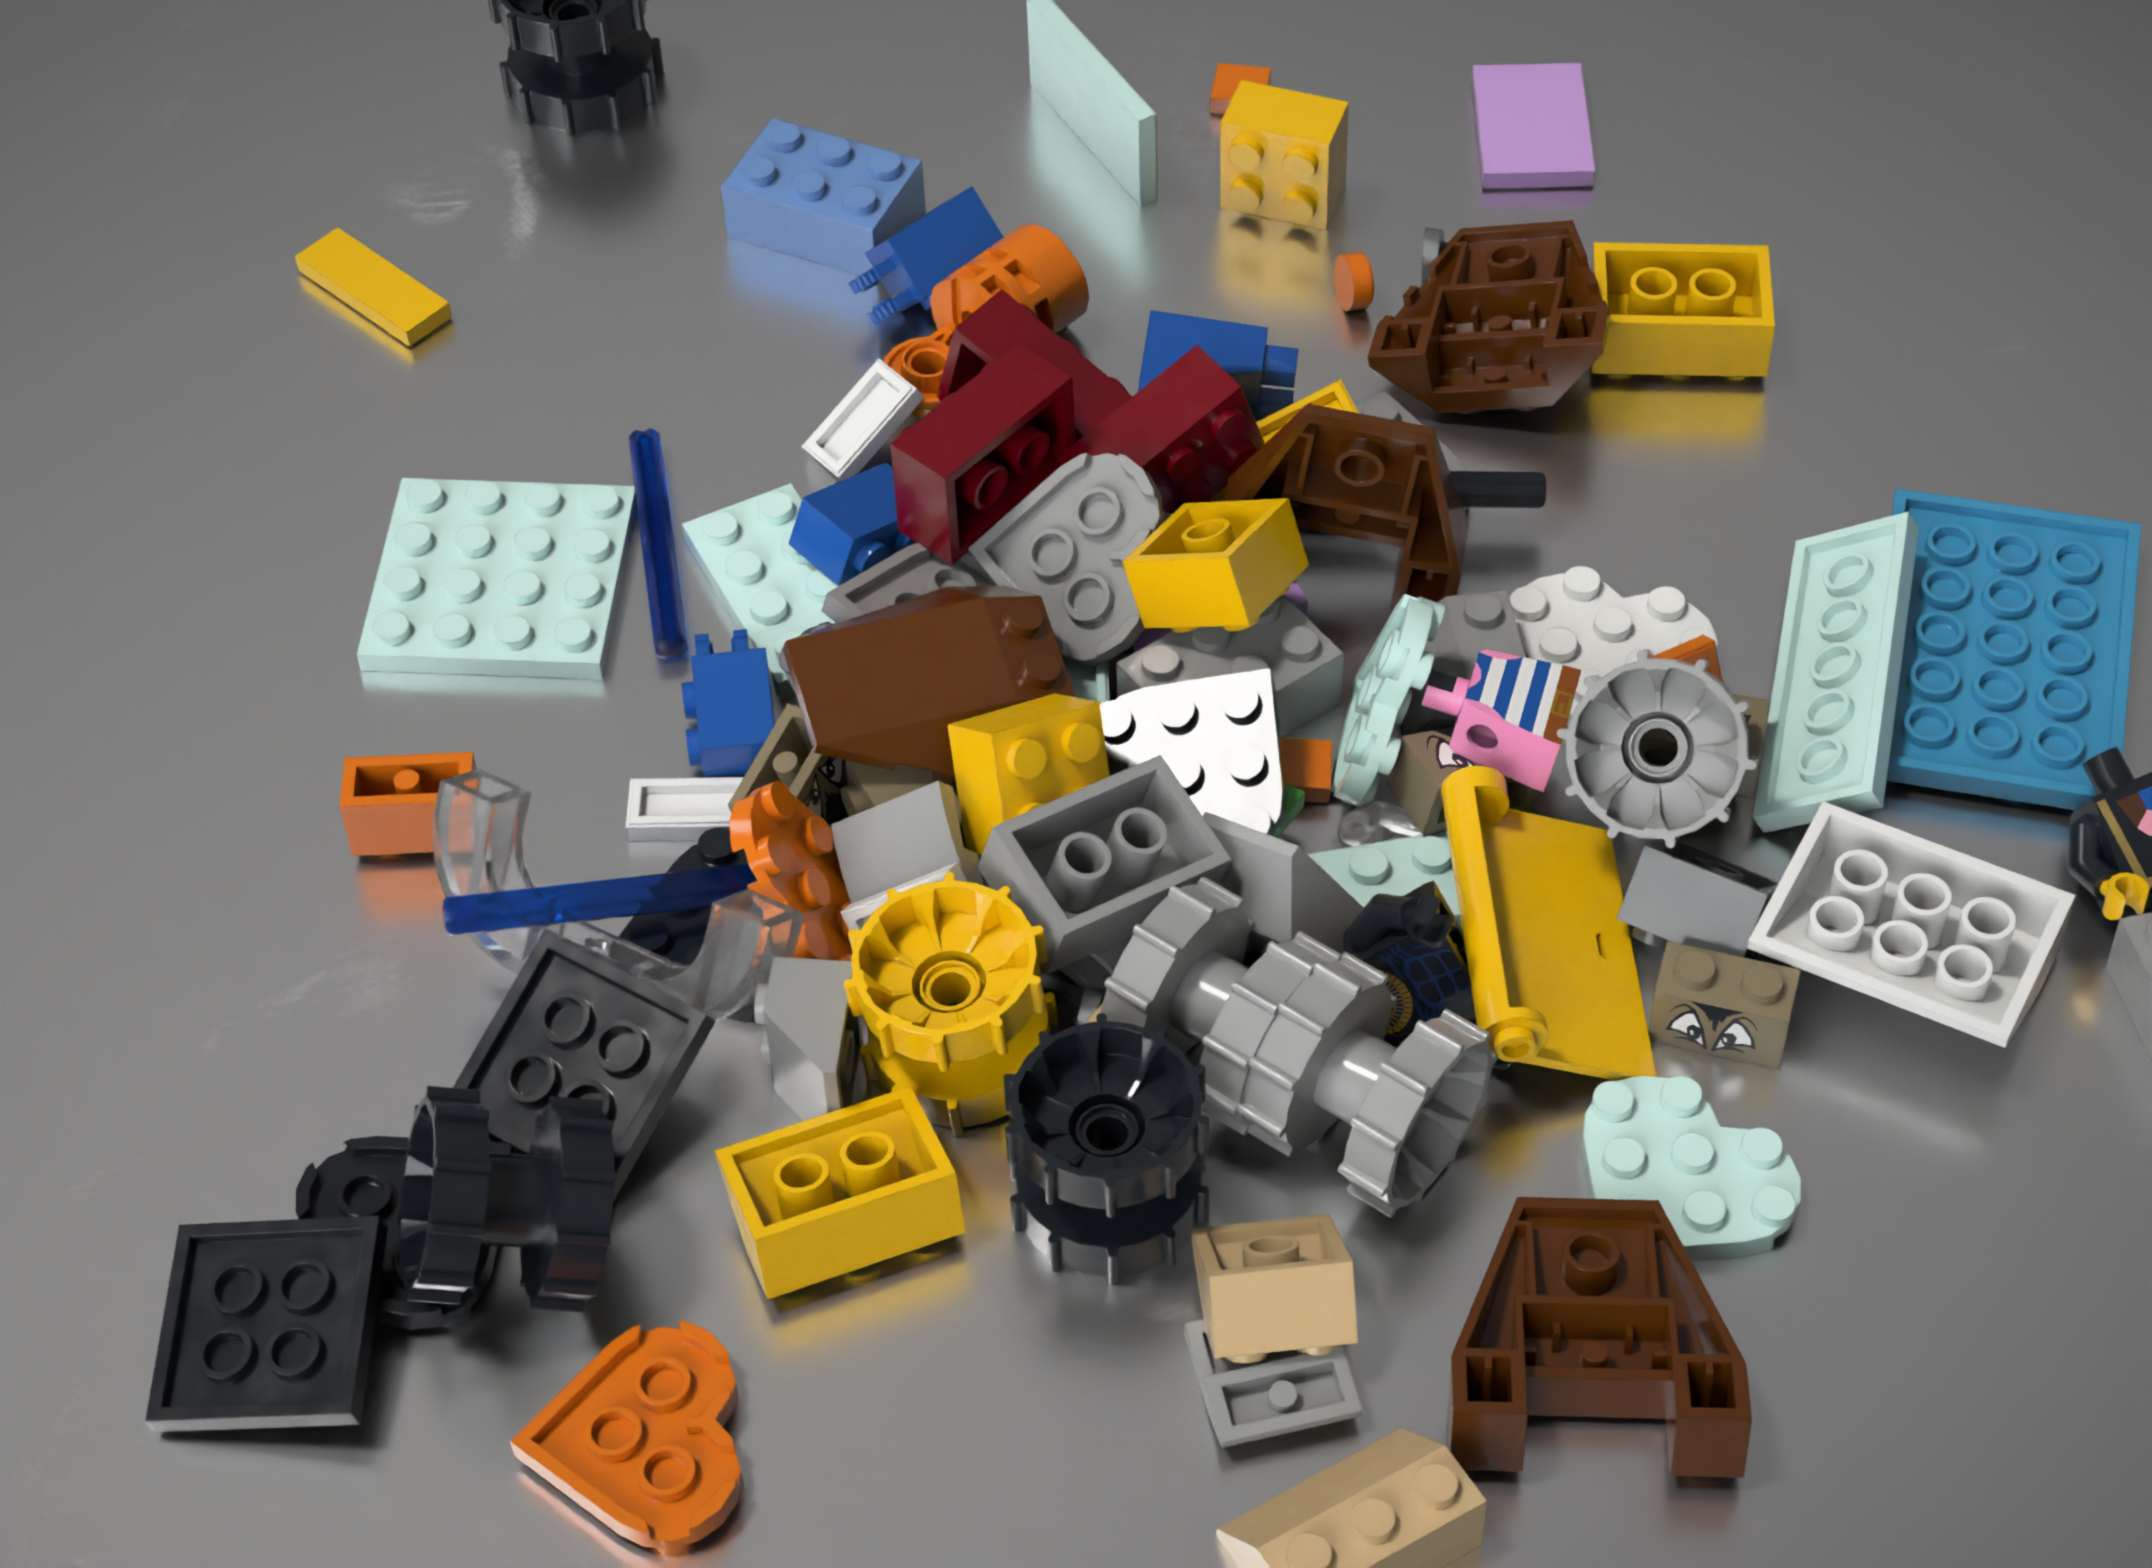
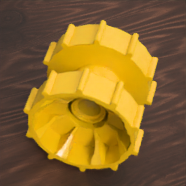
M947 872L943 881L921 884L900 893L894 888L888 889V900L871 914L860 930L851 929L848 932L852 948V978L844 982V988L851 1015H862L867 1023L868 1044L860 1048L867 1080H878L885 1094L911 1086L930 1124L952 1127L955 1136L962 1135L963 1127L985 1124L1006 1115L1011 1117V1113L1007 1112L1005 1107L1004 1075L1017 1073L1025 1058L1039 1045V1033L1041 1031H1047L1051 1035L1050 1024L1059 1026L1055 995L1051 992L1043 994L1040 964L1048 961L1043 927L1040 925L1031 926L1022 910L1012 902L1011 890L1008 886H1003L999 891H996L978 883L957 881L952 872ZM958 1002H960V1004L955 1005V1006H947V1005H949V1004H951V1003H958Z

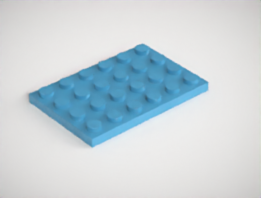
M1895 488L1891 516L1909 511L1918 525L1919 531L1886 781L2077 810L2091 798L2098 795L2082 764L2114 747H2118L2123 756L2142 523Z

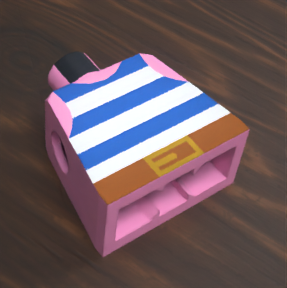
M1486 649L1478 653L1469 680L1433 669L1421 705L1457 717L1449 743L1453 753L1482 766L1494 768L1506 777L1544 792L1563 740L1557 736V731L1567 725L1581 670Z

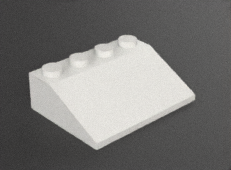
M1822 801L1748 940L1747 949L2006 1048L2041 991L2062 946L2076 895Z

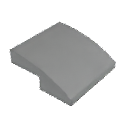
M941 781L933 782L831 824L835 849L851 904L956 862L959 863L967 882L983 885L982 874L977 868L979 864L978 853L963 847L953 787Z
M1204 1319L1185 1323L1184 1336L1209 1417L1222 1448L1362 1416L1363 1410L1343 1345L1335 1347L1330 1354L1311 1356L1308 1353L1301 1354L1297 1350L1268 1353L1265 1359L1258 1362L1234 1363L1225 1357H1214L1205 1332Z

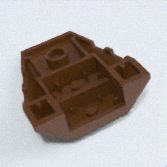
M1573 220L1460 228L1438 256L1428 265V279L1420 288L1418 286H1410L1403 294L1404 306L1394 318L1393 316L1385 315L1378 323L1367 358L1371 369L1436 413L1458 412L1461 414H1474L1482 410L1510 408L1530 411L1539 407L1553 406L1603 354L1610 325L1608 306L1606 301L1602 300L1595 274L1591 273L1587 254Z
M1007 586L944 587L786 640L782 648L814 753L894 771L897 764L933 772L932 780L951 785L955 780L948 724L1054 693L1076 697L1042 597Z

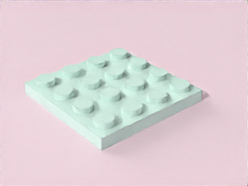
M402 478L356 654L360 671L603 680L638 507L636 486Z

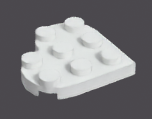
M1576 566L1567 570L1566 573L1540 577L1526 586L1515 589L1510 595L1509 600L1526 658L1581 670L1566 726L1570 724L1575 707L1589 689L1584 684V679L1587 676L1600 675L1603 677L1615 668L1638 661L1637 653L1639 650L1650 649L1654 656L1701 635L1715 640L1717 649L1718 640L1709 619L1695 606L1685 602L1683 593L1674 587L1661 586L1652 590L1650 594L1645 593L1623 598L1608 584L1601 582L1600 576L1595 570L1586 566Z

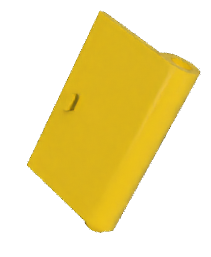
M1469 766L1451 773L1441 786L1442 802L1476 1023L1478 1027L1491 1033L1487 1044L1492 1049V1052L1497 1054L1499 1059L1506 1062H1520L1614 1081L1640 1077V1075L1657 1077L1629 927L1627 923L1616 919L1623 903V895L1612 838L1607 836L1608 830L1509 809L1505 777L1494 768Z

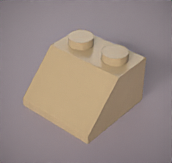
M1330 1214L1191 1229L1205 1332L1215 1358L1225 1357L1234 1363H1253L1265 1359L1268 1353L1297 1350L1301 1354L1308 1353L1311 1356L1330 1354L1339 1345L1358 1343L1353 1260Z

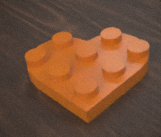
M774 781L753 790L748 797L736 801L733 805L729 820L730 842L733 853L744 848L749 867L757 879L756 882L747 885L751 894L766 909L769 940L781 936L785 953L790 958L851 961L852 948L848 936L849 929L840 913L851 904L841 873L832 828L829 827L828 823L821 816L813 813L798 798L791 794L787 786L781 781Z
M678 1321L679 1328L657 1327L642 1332L641 1325L631 1327L611 1341L510 1441L516 1458L617 1534L644 1547H654L657 1552L665 1556H678L685 1553L692 1546L693 1542L702 1540L720 1527L738 1502V1497L741 1495L744 1487L742 1471L737 1459L733 1439L723 1428L738 1401L736 1380L730 1365L727 1349L710 1331L687 1321Z

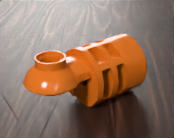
M1036 224L1021 225L935 285L932 290L930 304L938 330L929 336L909 339L895 346L883 360L885 364L917 388L925 397L911 414L923 418L940 404L941 401L936 396L955 327L1001 289L1018 303L1028 306L1038 319L1056 334L1085 314L1089 302L1086 277L1078 260L1059 237L1048 229Z

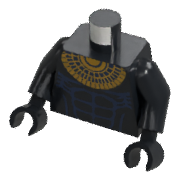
M1435 881L1425 883L1404 896L1382 893L1374 895L1343 934L1344 952L1350 953L1389 976L1385 986L1389 989L1391 995L1398 998L1391 1010L1389 1025L1385 1035L1393 1037L1412 1033L1419 1020L1427 1022L1430 1019L1438 1018L1446 1008L1477 1025L1462 928ZM1497 1058L1492 1067L1506 1069L1513 1062H1506Z

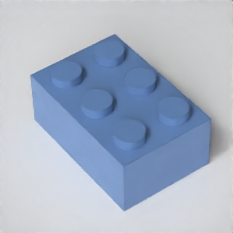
M773 117L721 185L727 237L859 276L873 267L865 255L867 251L922 217L926 211L922 160Z

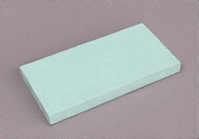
M1027 0L1030 84L1139 206L1157 200L1156 112L1053 0Z

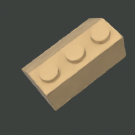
M1400 1428L1217 1528V1537L1239 1568H1443L1482 1546L1487 1500L1444 1444Z

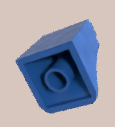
M1150 310L1138 392L1193 347L1198 345L1242 387L1255 421L1258 422L1293 404V390L1266 388L1263 385L1294 388L1298 348L1266 345L1268 327Z

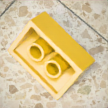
M911 1086L715 1150L717 1163L747 1255L767 1300L966 1233L956 1172Z

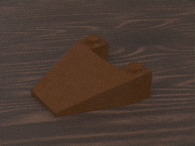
M1307 404L1228 478L1224 501L1289 498L1298 528L1400 547L1391 607H1396L1404 594L1415 598L1423 597L1436 603L1446 596L1457 595L1462 576L1469 524L1433 427Z
M1517 1197L1451 1355L1448 1444L1449 1451L1463 1470L1523 1472L1528 1415L1665 1419L1670 1476L1744 1478L1752 1424L1746 1362L1659 1200Z

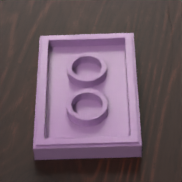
M1581 63L1472 65V90L1483 188L1594 186L1595 165Z

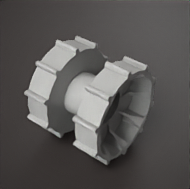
M1650 649L1639 650L1637 653L1638 661L1615 668L1603 677L1600 675L1587 676L1584 679V684L1589 689L1575 707L1570 724L1558 729L1557 736L1566 739V763L1572 785L1566 788L1565 793L1567 796L1578 794L1588 809L1609 826L1607 831L1609 838H1615L1619 832L1639 838L1665 839L1667 848H1673L1681 835L1698 830L1716 817L1721 822H1727L1732 811L1728 804L1738 791L1745 770H1754L1757 767L1758 757L1749 754V730L1744 716V711L1748 709L1750 702L1747 699L1738 702L1728 687L1707 670L1710 664L1708 659H1699L1696 664H1692L1678 659L1654 658L1653 652ZM1650 729H1666L1676 738L1678 744L1677 756L1669 764L1654 765L1648 762L1642 755L1641 740Z
M1201 876L1197 884L1185 885L1181 888L1172 885L1168 896L1152 910L1141 925L1136 924L1134 926V935L1123 951L1112 976L1108 977L1104 982L1107 990L1101 1013L1107 1015V1021L1130 1023L1153 1031L1158 1026H1165L1167 1039L1181 1049L1184 1054L1197 1041L1205 1045L1200 1064L1206 1068V1103L1202 1111L1246 1136L1251 1123L1245 1116L1237 1112V1108L1243 1101L1245 1084L1251 1068L1248 1066L1249 1060L1256 1055L1265 1034L1278 1014L1277 1009L1280 1003H1285L1297 987L1312 973L1313 967L1317 962L1324 965L1329 961L1339 960L1342 954L1299 931L1292 940H1285L1279 944L1271 941L1267 946L1266 952L1249 969L1242 965L1247 950L1249 933L1254 928L1255 922L1248 919L1241 909L1245 899L1210 879Z
M1345 951L1339 960L1329 961L1324 965L1317 962L1313 967L1312 973L1297 987L1285 1003H1280L1277 1009L1278 1014L1265 1034L1256 1055L1251 1057L1248 1062V1066L1251 1068L1245 1084L1243 1101L1238 1106L1237 1112L1245 1116L1251 1123L1247 1131L1248 1133L1290 1158L1294 1155L1296 1149L1306 1147L1313 1142L1319 1145L1325 1132L1338 1118L1352 1126L1346 1144L1344 1160L1339 1165L1337 1172L1344 1175L1350 1181L1347 1192L1391 1218L1397 1208L1407 1206L1411 1202L1418 1204L1425 1190L1435 1181L1448 1162L1452 1163L1455 1159L1456 1150L1468 1132L1477 1112L1484 1106L1485 1101L1483 1097L1489 1082L1492 1066L1496 1062L1498 1055L1493 1053L1487 1044L1491 1033L1447 1008L1438 1018L1430 1019L1427 1022L1419 1020L1415 1025L1414 1031L1398 1048L1385 1042L1384 1037L1389 1025L1391 1010L1398 998L1391 995L1389 989L1385 986L1389 976Z

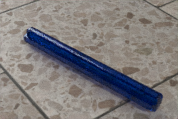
M652 428L644 432L635 430L631 433L628 440L655 653L663 659H667L672 655L681 657L688 650L660 434Z
M749 864L451 896L443 900L442 919L447 935L462 936L754 903L759 901L751 894L747 885L756 882L757 879Z

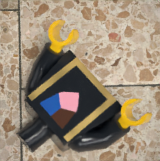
M2114 747L2082 764L2098 795L2091 798L2070 815L2071 827L2069 828L2067 869L2070 875L2096 898L2101 912L2108 920H2119L2122 918L2124 906L2126 905L2132 907L2136 914H2143L2147 898L2152 894V772L2135 779L2118 747Z

